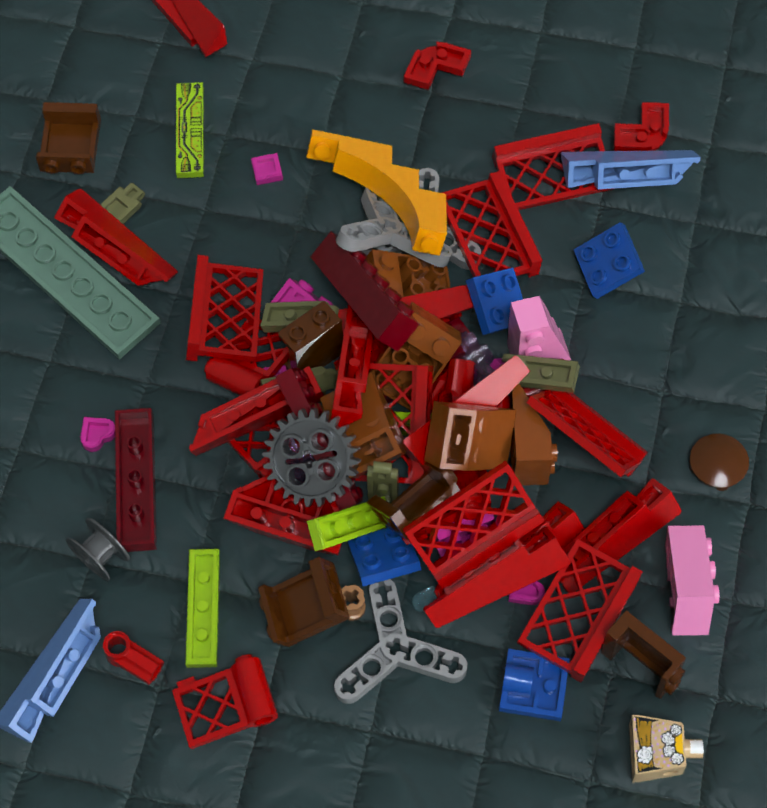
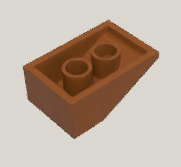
M518 384L509 393L511 400L510 409L517 410L510 446L511 469L521 485H548L550 474H555V462H557L558 457L557 444H552L551 432L539 413L526 403L529 398L521 385Z

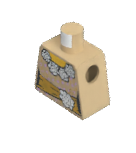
M632 715L629 722L632 783L681 775L686 768V758H703V740L685 739L683 723Z

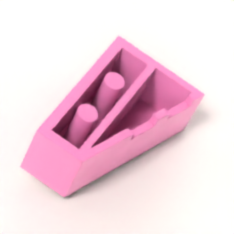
M540 296L511 302L507 339L510 354L571 360L562 331L557 327L554 318L550 316Z
M704 525L668 526L665 550L667 577L671 583L672 591L669 604L670 608H674L673 624L671 625L672 636L709 635L714 604L719 603V586L713 585V579L716 576L715 562L709 560V556L712 554L711 538H706Z

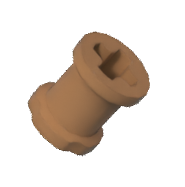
M356 585L344 586L341 590L345 603L347 601L350 602L349 606L346 604L350 617L348 620H358L364 615L366 610L364 591Z

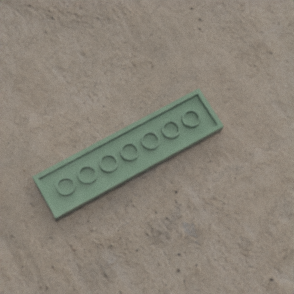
M11 186L0 194V252L119 360L161 324L160 318Z

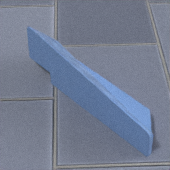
M693 150L561 152L566 186L572 188L594 183L597 190L676 185L683 178L682 174L693 163L700 161V156Z
M93 599L78 600L1 709L0 729L28 743H32L44 714L54 717L101 638L100 628L95 625L93 613L96 601Z

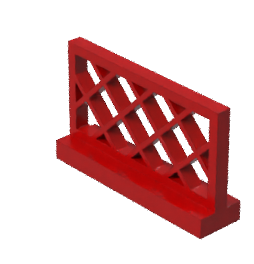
M599 123L494 146L492 155L494 166L500 171L511 195L516 187L529 194L526 201L515 203L518 210L612 190H597L594 183L586 184L589 187L581 185L578 189L570 190L563 186L565 176H563L560 183L546 176L551 166L564 172L563 165L555 161L561 152L584 151L586 148L595 146L597 151H605ZM541 159L548 163L543 173L529 167L533 160ZM515 165L521 168L522 171L517 179H514L505 173L504 166ZM525 172L539 179L533 189L519 182ZM542 181L556 188L552 195L544 196L536 191Z
M500 171L490 173L487 180L441 192L446 194L448 224L473 277L481 276L478 270L481 263L495 268L494 272L511 268L503 264L506 256L519 261L521 266L514 268L516 276L526 273L528 278L539 275L542 264L541 255ZM485 190L488 196L486 203L472 198L473 193ZM456 198L464 203L461 209L458 210L449 206L447 200ZM468 204L482 209L478 218L464 212ZM486 211L497 215L499 220L496 225L482 220ZM460 218L474 224L471 232L459 228L458 222ZM478 226L493 231L488 240L474 234ZM496 233L508 238L509 243L507 247L492 242ZM470 241L485 246L481 255L469 250L468 245ZM489 248L503 253L499 262L484 257Z
M197 255L186 360L197 361L199 355L256 362L264 269L209 263V256ZM212 274H225L229 279L220 284L212 277ZM244 277L257 278V282L247 287L240 279ZM232 284H235L241 290V292L234 296L225 289ZM220 293L226 301L217 305L210 297ZM246 296L255 303L247 309L238 302ZM231 305L240 312L232 318L223 311ZM217 314L224 323L215 328L208 319ZM244 318L253 325L245 331L236 324ZM229 327L238 334L231 340H228L221 333ZM214 336L223 344L218 348L205 346V342ZM244 340L251 347V352L238 350L234 345Z
M369 364V369L379 370L386 378L379 385L381 389L390 382L400 393L389 404L395 420L399 423V429L402 427L410 435L431 419L433 366ZM385 370L395 371L389 376V374ZM401 371H412V384L403 391L393 378ZM410 391H411V399L407 396V393L410 392ZM402 398L411 406V413L403 421L391 409ZM409 420H410V429H409L408 426L406 425V423H407ZM403 455L401 458L408 464V477H399V483L412 485L425 474V471L419 463ZM367 475L356 478L355 481H367Z
M545 390L532 395L526 402L619 477L624 475L630 477L649 453L573 393Z
M505 460L402 528V530L441 588L444 589L545 521ZM507 473L509 479L506 489L493 488L495 479ZM475 492L484 493L480 506L467 505L469 496ZM491 494L503 496L500 508L487 507ZM510 497L523 499L524 503L515 509H507ZM448 510H458L454 523L441 522L443 514ZM465 511L477 513L474 525L461 524ZM485 514L497 515L494 523L488 527L481 526ZM423 527L432 528L428 540L416 539L413 534ZM439 528L452 530L448 542L435 541ZM459 531L472 532L470 538L462 544L455 543ZM433 548L446 549L445 555L432 563L430 557Z
M576 539L567 555L571 562L572 571L566 572L569 567L567 566L557 572L519 637L517 644L571 674V678L582 683L604 644L606 633L617 621L639 582L643 571L633 565L629 568L583 541ZM578 550L590 555L593 563L592 566L576 568L574 556ZM612 567L621 572L616 582L604 584L599 569ZM595 571L599 586L583 590L579 574ZM574 576L578 591L562 595L559 582L563 578ZM612 588L610 594L607 596L606 589ZM556 589L558 596L551 598L552 594ZM601 591L604 599L603 606L589 610L585 595ZM580 596L584 612L568 615L564 600ZM559 601L564 617L547 621L544 611L545 606ZM598 614L593 622L591 615ZM541 615L543 622L536 623ZM587 617L590 627L589 631L585 634L574 636L570 620ZM566 622L570 637L553 641L549 626ZM544 627L549 643L536 645L527 640V637L532 630ZM583 640L578 648L576 641ZM572 643L575 655L570 664L557 656L555 646ZM551 648L552 653L546 651L545 649Z

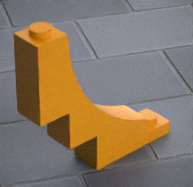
M312 129L306 158L333 163V172L363 185L381 197L405 224L410 235L412 250L440 256L447 235L446 194L419 189V169L392 164L391 145Z

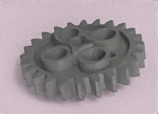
M305 408L298 411V417L293 412L287 414L288 422L280 419L277 421L280 429H270L269 432L274 439L264 441L267 446L271 447V450L262 453V456L270 458V462L263 465V468L272 469L273 472L267 477V480L276 479L278 482L274 490L283 487L285 489L283 498L286 499L290 495H294V504L300 503L303 498L306 507L311 506L314 499L318 507L324 505L325 498L329 503L336 500L335 493L341 497L346 493L343 486L351 487L354 484L348 476L359 474L352 465L361 462V459L353 457V453L360 450V447L351 446L350 443L356 438V435L347 436L345 434L349 425L339 427V416L329 420L328 410L324 411L320 417L317 408L311 409L309 416ZM319 432L327 435L329 439L328 447L319 445L317 441ZM290 438H294L299 442L300 449L298 453L293 452L289 448L288 442ZM328 451L337 452L336 456L321 457L314 462L313 460H305L294 464H287L286 462L287 459L301 458L309 453L310 455H317ZM325 462L334 466V477H329L324 473L323 465ZM296 468H301L305 472V482H300L296 479L294 475Z

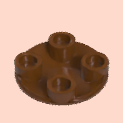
M710 434L699 439L693 446L690 453L689 468L703 483L715 487L719 491H725L745 477L749 468V457L744 446L735 438L725 434Z

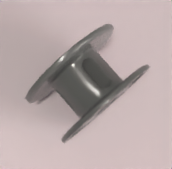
M88 517L85 521L93 534L82 545L69 537L65 541L72 552L92 572L108 582L110 576L103 565L113 555L124 561H129L130 556L108 530Z

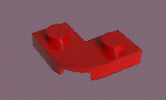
M436 42V46H430L421 51L417 49L405 72L404 83L429 90L437 70L463 77L471 58V50L445 42Z
M642 102L641 124L615 123L614 151H655L660 148L666 141L669 131V103Z

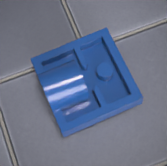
M622 222L574 249L591 294L596 299L645 272L628 230Z
M514 268L466 280L482 335L508 329L511 302L523 300Z
M389 528L374 531L347 541L363 587L421 570L420 561L412 544L406 545L402 536Z
M508 649L499 712L561 721L568 672L533 652ZM559 657L567 663L570 661V658Z

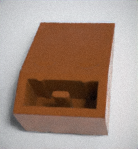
M372 249L367 255L366 260L378 268L379 271L377 273L390 282L388 287L393 288L402 297L451 288L448 266L437 267L413 255Z
M411 302L409 306L414 310L412 316L420 325L398 352L385 344L375 363L433 366L434 383L462 343L461 333ZM370 370V372L374 373L379 385L386 380L379 370ZM385 370V371H386V372L389 374V376H390L395 370ZM401 371L393 378L403 391L412 384V371ZM390 382L381 389L384 395L393 400L400 395ZM411 391L407 393V396H408L410 399H411ZM402 398L398 403L411 411L410 404Z
M373 372L368 373L366 392L361 393L362 418L349 424V428L345 432L347 436L356 435V438L350 443L351 446L360 447V450L353 453V457L361 459V462L352 465L359 474L348 476L349 478H359L367 474L368 465L373 466L374 461L391 462L407 454L402 444L404 437ZM334 391L320 398L324 411H329V420Z
M434 401L424 461L439 469L462 471L489 470L505 460L508 463L517 410Z

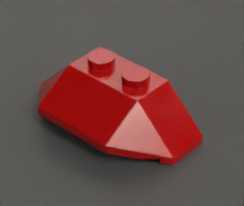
M269 475L233 490L223 519L255 533L311 551L315 550L307 521L339 511L336 502L329 503L326 498L324 505L320 507L316 504L315 499L309 507L305 506L304 498L298 504H294V495L284 499L285 489L282 487L274 490L278 481L276 479L267 480ZM342 543L315 552L338 555Z

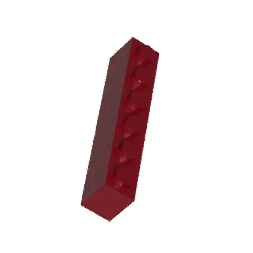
M330 231L311 255V259L377 340L398 352L420 325L412 316L414 310L405 302L400 301L402 296L393 288L388 287L390 282L377 273L379 271L378 268L366 260L367 256L362 251L350 252L342 249L336 243L338 235Z

